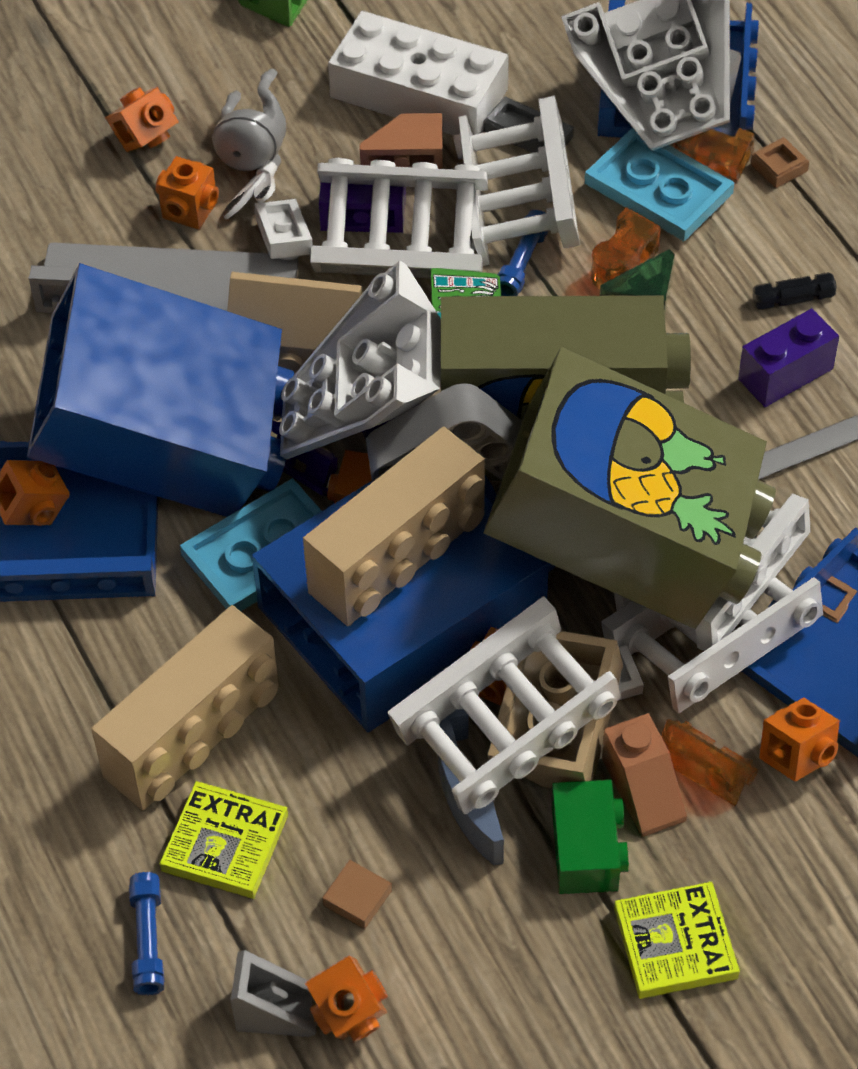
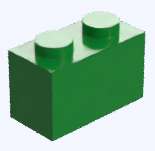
M612 780L552 783L551 811L559 894L617 892L619 890L620 873L629 871L627 842H618L617 828H624V807L622 798H613Z

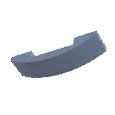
M456 709L440 721L439 726L456 746V741L469 739V715L464 709ZM437 755L442 788L449 808L460 829L470 843L491 864H503L504 839L493 801L483 808H474L469 813L464 814L458 807L452 793L453 787L460 783V781Z

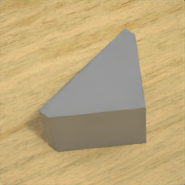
M246 950L238 952L231 995L236 1031L304 1037L315 1035L317 1023L310 1008L316 1002L305 984L308 980Z

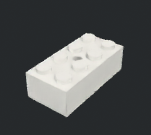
M365 11L360 12L328 62L331 98L393 117L407 113H442V132L451 135L460 134L459 117L467 115L472 134L483 133L484 120L498 105L508 90V54Z

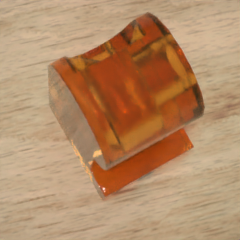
M739 128L735 137L710 129L675 142L674 148L737 184L754 151V133Z
M626 207L617 216L616 233L610 240L600 242L592 250V283L604 291H614L623 287L659 252L661 226Z

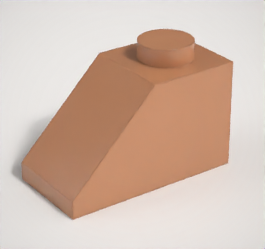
M442 113L400 114L360 143V165H370V162L374 160H387L396 164L395 167H412V164L416 162H428L436 164L438 166L437 169H443Z
M647 713L605 728L602 760L641 837L685 822L687 815L671 756L650 714Z

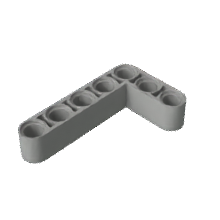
M463 383L448 387L368 434L366 445L372 482L443 426L484 457L485 469L502 480L522 420L472 384Z

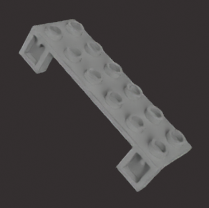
M50 243L44 266H31L29 282L36 312L53 313L79 263L227 311L231 272L297 278L299 263L298 258L292 260L271 259L269 253Z

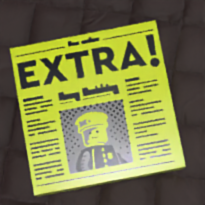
M196 781L161 859V872L254 899L288 818V808Z
M713 882L615 900L614 910L639 999L739 978L740 970Z

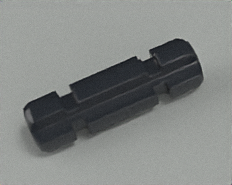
M826 272L815 274V279H811L810 276L776 281V286H772L771 283L759 284L753 287V301L757 309L764 310L774 308V303H778L779 306L813 301V296H817L818 300L831 298L836 295L837 285L832 273Z

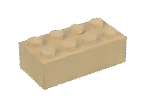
M445 426L440 428L303 537L308 593L347 627L360 616L370 615L378 607L382 598L396 587L401 588L409 583L421 566L430 559L435 560L442 556L454 539L464 531L470 532L479 525L485 513V458Z
M229 606L91 728L103 778L142 811L154 801L164 799L172 791L175 782L189 769L194 770L204 763L212 748L222 739L235 735L241 728L244 719L258 707L263 708L273 700L279 689L273 636L235 606Z

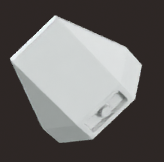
M638 0L606 13L603 12L601 4L598 2L561 16L574 55L651 151L730 122V0Z
M399 260L385 273H379L357 301L294 376L285 384L281 393L283 409L282 422L279 428L281 435V457L290 459L394 419L419 405L441 388V318L405 263Z

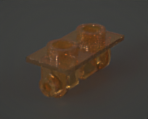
M671 719L666 721L661 737L669 750L674 770L733 806H736L745 784L750 786L758 774L759 769L752 766L753 760L750 758L745 759L725 746L721 749L714 746L716 742L714 739L692 727V723L689 721L684 723L678 720L672 721Z

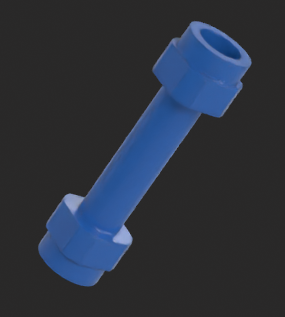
M535 209L529 211L525 218L546 213ZM548 230L521 237L509 265H503L498 273L501 296H518L525 284L524 270L536 244L544 242Z
M140 872L132 875L129 879V900L131 907L136 908L137 960L132 962L133 989L135 993L140 995H155L164 990L165 982L163 961L158 958L156 907L161 904L159 876L155 873Z

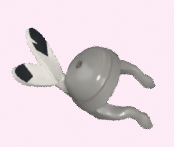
M269 69L262 74L257 88L258 95L263 104V112L252 109H240L232 112L241 99V93L235 90L227 96V102L221 110V119L214 129L212 135L213 146L221 161L239 171L258 169L256 176L245 185L225 208L222 214L225 219L237 213L253 195L259 203H263L275 191L276 186L273 176L281 164L278 152L286 134L285 116L276 97L269 90L271 82L277 75L275 69Z

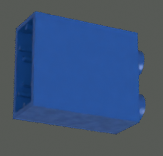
M79 263L51 316L27 457L225 517L230 516L242 508L255 488L267 492L274 490L285 466L286 459L280 456L281 439L271 436L272 420L278 421L282 418V390L287 381L294 376L293 370L278 366L282 329Z
M486 475L485 513L479 525L470 532L464 531L450 543L442 556L426 562L415 572L409 583L401 588L396 587L381 599L378 607L370 615L360 616L348 627L308 593L303 537L370 485L372 481L252 554L258 608L367 733L390 719L387 713L390 709L469 652L475 641L482 642L490 627L500 629L543 596L547 599L548 573L555 569L556 566L484 534L496 498L495 490Z

